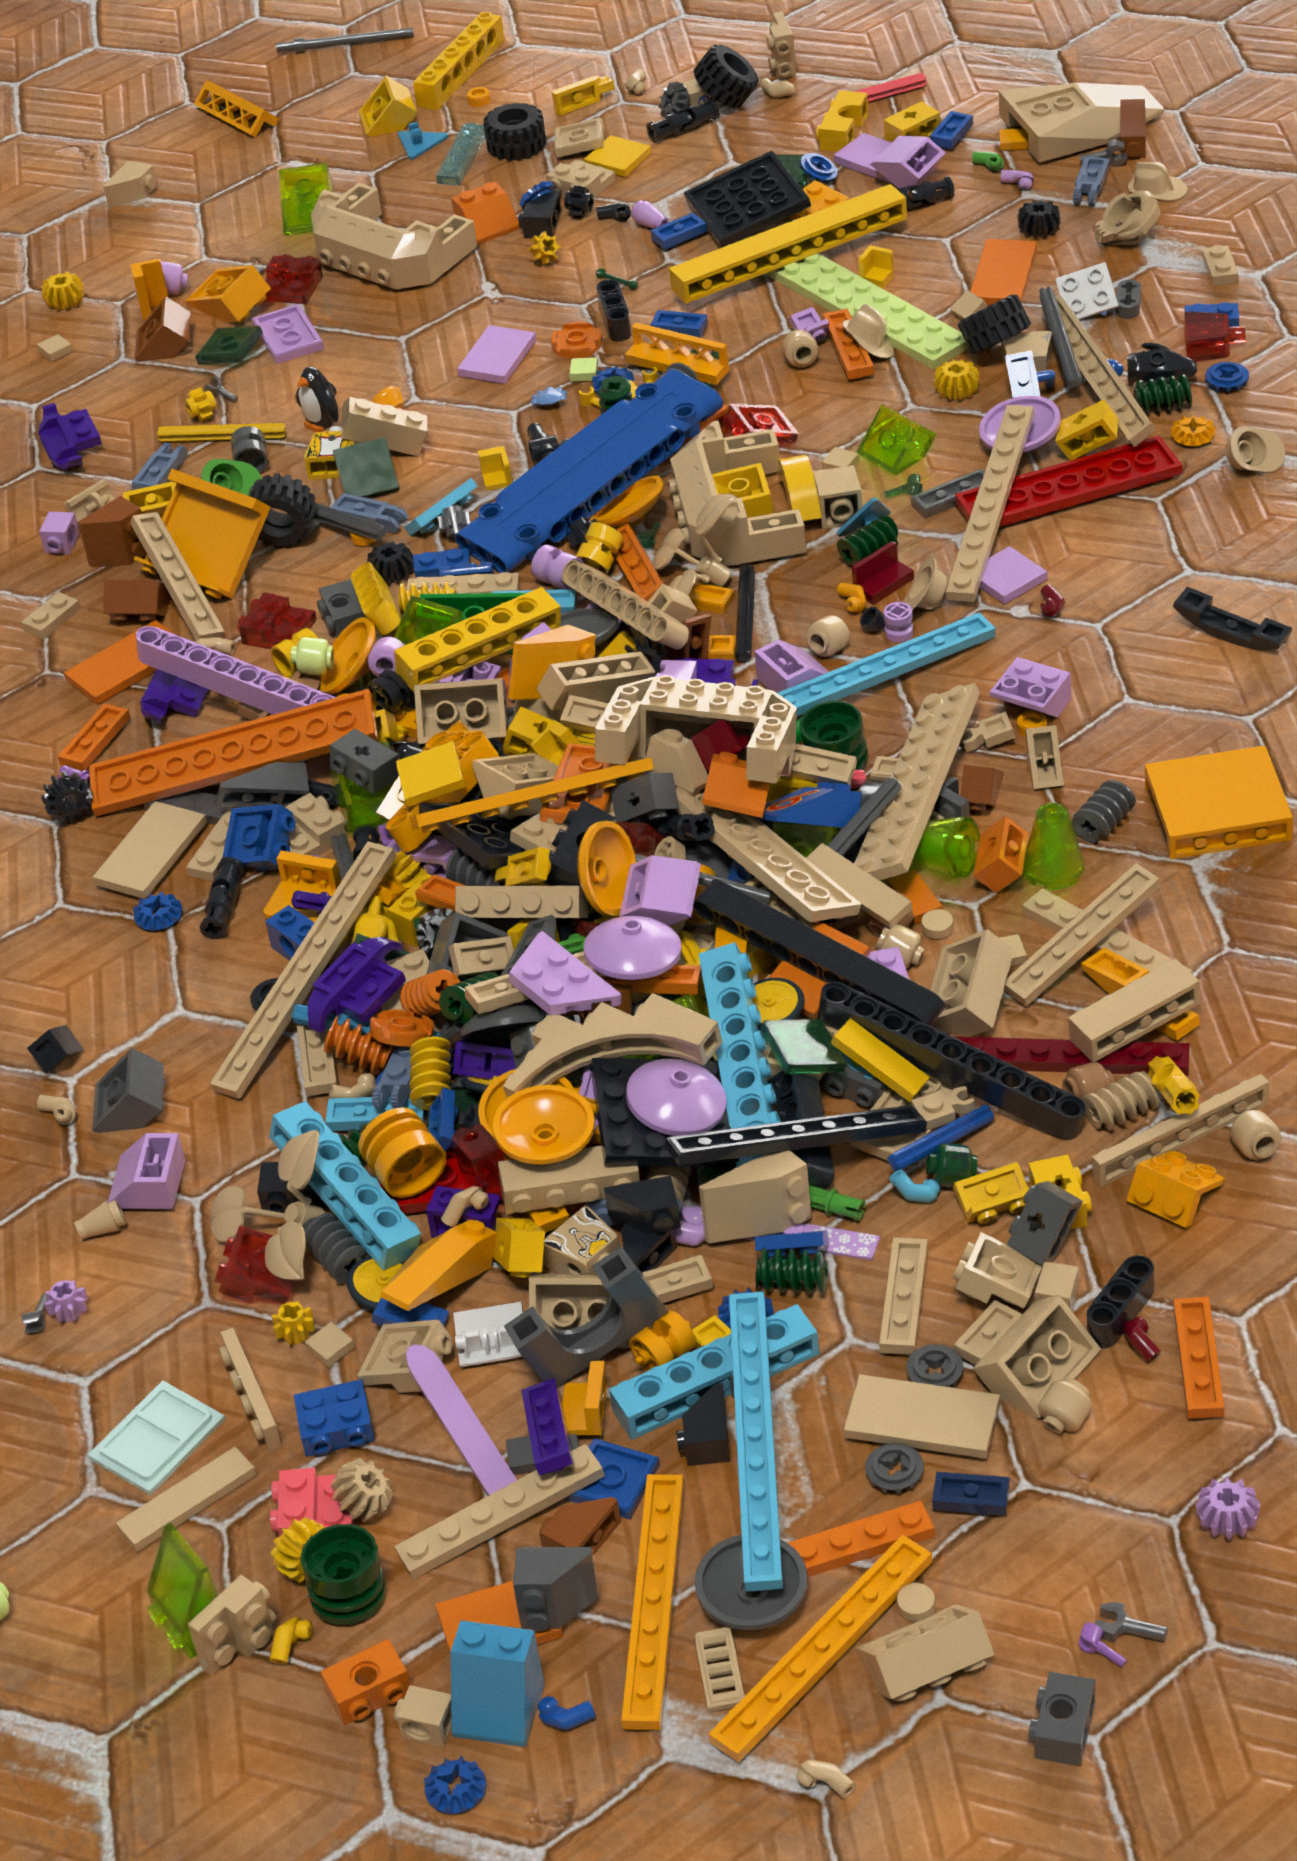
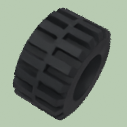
M720 44L711 46L694 68V76L701 88L712 99L729 108L741 107L758 86L759 82L756 71L742 55Z
M527 103L505 104L494 108L484 117L483 124L487 150L492 156L506 160H521L536 155L546 144L543 113L534 105H528Z
M1009 295L962 319L957 326L971 354H978L1024 331L1030 326L1031 322L1018 295Z
M280 473L274 474L273 477L265 475L262 480H256L254 486H251L248 496L256 498L271 507L257 540H262V544L267 546L272 544L274 548H280V546L289 548L292 543L294 545L300 544L301 539L305 540L308 532H310L316 510L315 496L313 493H310V488L307 485L303 486L302 481L298 478L296 480L291 479V475L287 474L285 477L281 476ZM272 508L281 509L287 513H279Z

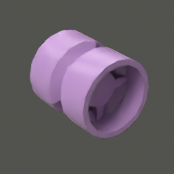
M547 544L538 549L534 555L531 572L534 578L552 584V586L561 590L573 589L563 582V569L570 560H576L583 564L584 562L579 557L564 553L562 550Z

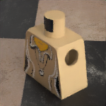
M585 1205L545 1238L544 1266L562 1275H597L592 1265L619 1248V1238L600 1217Z

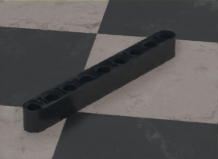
M713 879L693 903L695 911L705 920L825 983H843L930 1026L945 1009L943 1000L931 990L721 880Z
M829 982L822 987L817 1013L823 1023L840 1030L851 1018L919 1070L956 1088L966 1086L967 1093L1059 1138L1073 1139L1080 1134L1086 1105L1079 1097L843 983Z

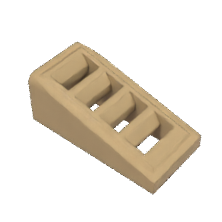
M725 1627L698 1632L694 1635L708 1712L734 1708L745 1696L731 1628ZM729 1659V1661L707 1665V1662ZM731 1673H732V1676H727V1677L716 1678V1679H711V1680H710V1677H715V1676L726 1675V1674H731ZM735 1687V1691L713 1695L714 1690Z

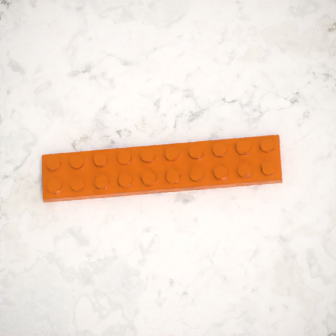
M369 689L91 764L89 765L90 789L93 793V798L91 799L92 811L95 816H100L221 783L275 762L295 763L330 753V745L353 729H357L370 738L378 740L372 694Z

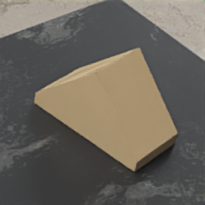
M1056 725L1025 729L1026 762L1033 790L1064 786Z

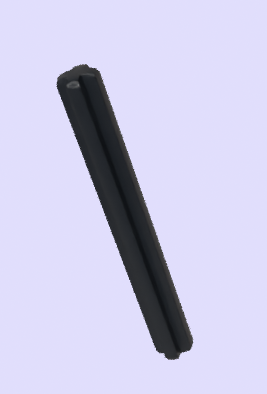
M743 564L739 568L735 645L736 660L738 662H748L751 659L755 567L752 564Z

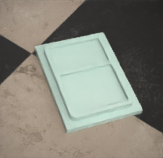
M162 1380L88 1454V1458L151 1496L226 1420L225 1415Z

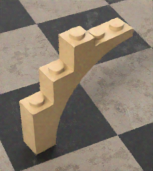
M654 993L649 996L645 1003L639 1005L634 1016L603 1002L593 1012L588 1014L583 1025L559 1014H547L543 1021H540L535 1026L531 1034L535 1048L527 1053L524 1061L516 1071L507 1077L503 1089L506 1098H508L512 1094L528 1087L550 1085L564 1075L591 1064L592 1058L658 1054L683 1058L704 1066L723 1043L718 1022Z

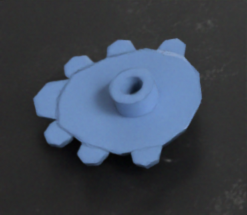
M547 387L544 391L539 390L537 395L532 396L531 404L550 406L560 400L567 399L565 396L567 392L562 390V388L554 389V387Z

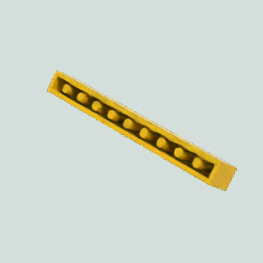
M889 184L669 268L671 290L687 304L907 219L906 197Z

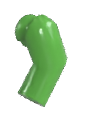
M973 152V164L986 165L994 172L1002 169L1004 161L998 153Z

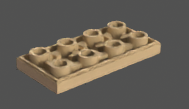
M154 801L92 877L94 885L146 899L207 823L206 815Z
M859 1374L844 1427V1438L884 1444L901 1443L917 1449L987 1459L1000 1406V1394Z

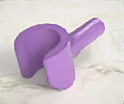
M1085 1623L1078 1641L1080 1649L1085 1653L1092 1654L1098 1652L1123 1668L1127 1659L1101 1642L1103 1630L1094 1623Z

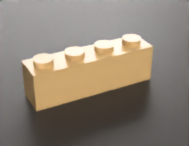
M641 651L550 664L537 687V691L551 711L564 709L569 695L600 702H610L617 687L654 677L656 671Z
M455 886V912L470 918H542L553 915L555 918H588V901L581 886Z
M1174 959L1068 1017L1070 1041L1092 1062H1096L1199 1005L1200 982L1177 959Z
M601 1146L583 1148L576 1155L553 1164H529L516 1159L498 1162L500 1187L506 1214L605 1199V1187L639 1181L638 1166L604 1165Z

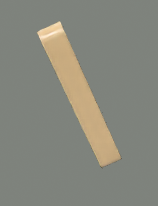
M570 560L565 565L562 572V580L577 592L653 641L676 650L681 649L686 644L689 630L683 623L593 567L576 560Z

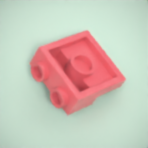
M315 1467L280 1470L279 1481H272V1499L274 1503H278V1510H271L270 1512L272 1532H278L280 1537L283 1533L282 1528L288 1529L293 1519L301 1521L304 1517L313 1519L324 1527L336 1524L354 1525V1519L351 1520L349 1512L346 1510L340 1511V1502L332 1500L334 1491L330 1485L337 1474L317 1476Z

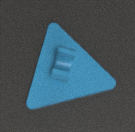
M418 122L408 124L409 131L398 132V137L410 160L416 159L448 138L447 133L422 132Z
M874 497L854 514L837 533L839 536L870 524L883 515L888 516L891 511Z

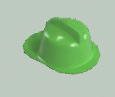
M213 459L207 462L201 473L202 480L247 496L255 481L258 479L262 480L259 471L251 464L226 459Z

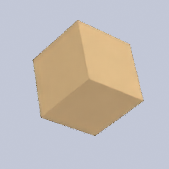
M854 465L813 471L822 516L820 518L822 529L843 526L862 508L861 488Z

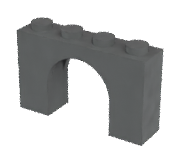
M622 1246L592 1265L609 1293L605 1307L594 1319L574 1329H555L548 1325L534 1306H532L504 1325L516 1349L543 1381L555 1378L559 1387L590 1365V1361H597L668 1312L652 1285Z

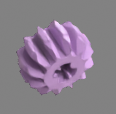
M1226 1476L1223 1483L1212 1479L1209 1487H1201L1199 1499L1196 1503V1514L1200 1518L1202 1530L1211 1529L1213 1538L1224 1534L1227 1540L1230 1541L1233 1534L1244 1538L1247 1530L1255 1529L1257 1518L1260 1514V1503L1256 1499L1254 1487L1245 1488L1243 1479L1232 1483L1228 1476Z

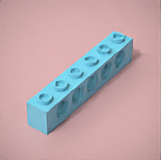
M306 1101L274 1114L269 1138L280 1151L292 1138L312 1130L320 1131L315 1165L308 1184L366 1249L380 1268L384 1271L408 1260L419 1245L421 1236L419 1228L400 1210L398 1203L385 1193L378 1180L365 1170L356 1155H352L345 1147L339 1135L331 1131L323 1121L322 1116L317 1111H314Z
M798 1304L785 1310H780L766 1318L770 1377L819 1355L817 1331ZM731 1334L718 1338L712 1343L692 1352L684 1353L670 1362L653 1367L649 1371L630 1380L622 1381L609 1389L612 1411L631 1440L681 1418L715 1384L723 1383L724 1397L732 1395L729 1378L733 1372Z

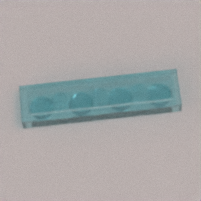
M476 123L463 124L436 174L437 184L461 185L485 139L484 125Z

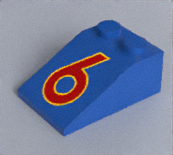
M817 782V788L803 787L765 804L763 817L756 818L760 820L844 828L860 810L862 792L850 791L851 785Z

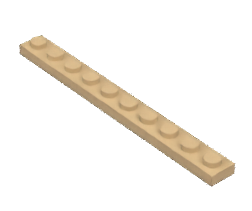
M1060 293L1057 294L1055 297L1078 368L1100 400L1104 399L1116 414L1118 426L1130 443L1136 447L1139 443L1146 440L1156 428ZM1040 308L1039 311L1046 320L1043 308Z
M1006 406L945 591L947 600L975 602L1035 416L1034 406Z
M569 695L560 722L565 727L595 733V728L609 703ZM796 744L789 776L816 782L850 785L857 765V759L855 756Z
M369 841L366 843L210 1082L214 1091L238 1099L242 1097L291 1021L295 1005L302 1004L313 987L312 984L318 979L397 857L393 848Z

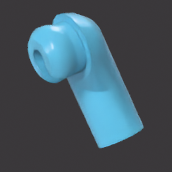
M902 1169L895 1171L889 1179L908 1201L931 1203L937 1199V1194L940 1192V1185L935 1180L930 1179L925 1180L923 1184H915Z

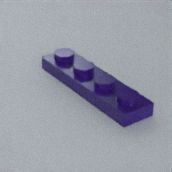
M555 1378L522 1389L533 1459L539 1476L549 1472H559L566 1466L574 1464L560 1392Z

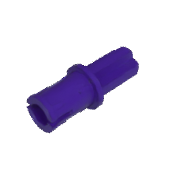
M297 890L293 893L291 904H293L295 909L313 911L320 915L332 896H329L327 892L316 894Z

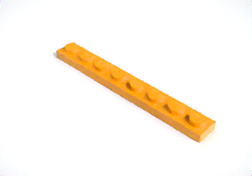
M649 757L629 762L625 765H616L410 817L412 829L422 827V831L425 833L441 829L440 822L448 820L452 821V825H458L471 821L469 815L481 813L482 818L500 814L499 808L510 805L511 810L514 811L530 807L529 800L540 798L541 804L558 800V793L569 791L570 796H575L588 792L587 786L598 784L599 789L617 785L616 779L627 776L628 781L645 775L646 771L652 770L654 767L652 759Z
M647 1474L621 1719L622 1728L626 1730H661L684 1493L683 1475Z
M902 1535L708 1733L709 1743L739 1763L897 1599L899 1591L904 1586L912 1584L932 1563V1553Z

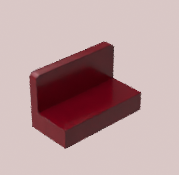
M891 541L853 565V584L860 585L864 590L866 601L875 605L914 580V570L898 561L897 544Z
M720 719L689 740L693 741L706 771L709 772L713 754L719 755L720 752H729L737 755L747 748L751 736L747 733L738 738L728 720Z

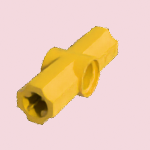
M1156 1056L1148 1063L1150 1067L1148 1075L1151 1078V1084L1164 1096L1177 1114L1188 1113L1191 1115L1199 1108L1198 1099L1200 1094L1197 1092L1196 1086L1184 1075L1169 1056L1165 1058Z

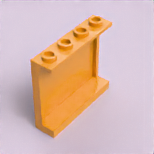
M171 469L167 479L176 483L162 521L199 587L206 589L205 594L219 600L222 595L233 599L271 507L256 498ZM148 554L145 559L137 556L134 557L133 560L143 565V571L157 576L158 572Z
M1265 745L1145 764V789H1151L1167 835V853L1170 860L1292 840L1293 815Z

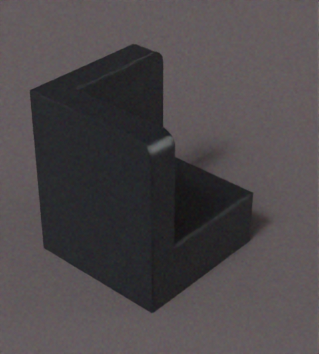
M62 1025L46 1031L27 1049L45 1073H49L68 1057L79 1054L83 1047L67 1025Z

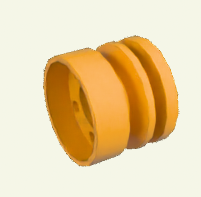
M404 1107L390 1109L378 1115L363 1130L358 1142L359 1154L367 1162V1165L375 1173V1176L386 1191L394 1197H411L425 1191L436 1182L447 1162L446 1152L429 1132V1129L412 1109Z

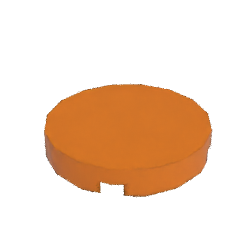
M576 321L567 323L562 326L561 330L557 331L556 329L551 336L553 352L558 356L569 359L590 356L597 352L603 343L601 330L598 327L597 329L594 328L593 324L589 322Z
M386 1010L378 1013L377 1018L372 1017L370 1019V1035L385 1044L411 1047L419 1039L434 1037V1022L424 1014L422 1018L414 1017V1012L410 1010Z

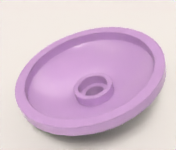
M1019 396L1003 401L990 409L980 422L979 433L984 445L992 450L1006 406H1034L1035 416L1023 453L1043 446L1055 435L1061 424V416L1057 405L1047 398Z
M622 916L605 921L594 928L584 941V957L587 963L597 972L617 979L638 980L660 975L671 969L681 955V941L677 933L663 922L644 916Z
M660 1059L648 1062L636 1069L627 1083L626 1101L631 1112L644 1125L660 1133L672 1136L704 1133L714 1128L720 1122L725 1112L726 1094L721 1083L708 1070L690 1061Z

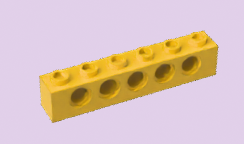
M481 12L413 81L417 107L437 111L505 41L502 17L500 15Z
M540 587L394 650L395 672L403 678L414 692V685L433 684L513 649L514 642L520 641L522 637L543 622L551 630L561 627V606L543 587Z

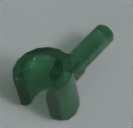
M911 474L907 478V484L884 491L885 497L906 492L911 496L921 493L923 485L919 484L921 476L919 474Z
M655 522L648 532H638V539L643 548L655 547V535L661 526L659 522Z

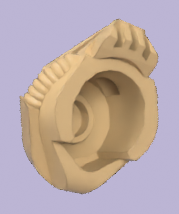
M1137 191L1130 195L1122 193L1116 196L1107 206L1102 217L1103 220L1095 224L1094 237L1099 243H1104L1106 246L1138 245L1147 236L1160 216L1157 200L1148 191Z

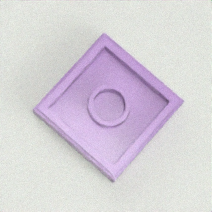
M1009 546L988 559L980 588L1003 604H1006L1048 579L1047 571Z

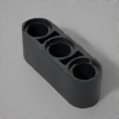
M612 279L602 280L597 284L596 288L599 310L608 337L616 342L625 341L631 337L629 310L618 281Z
M1141 1255L1128 1257L1087 1310V1331L1101 1349L1110 1348L1119 1341L1124 1334L1123 1326L1126 1321L1137 1317L1154 1293V1264L1149 1258Z

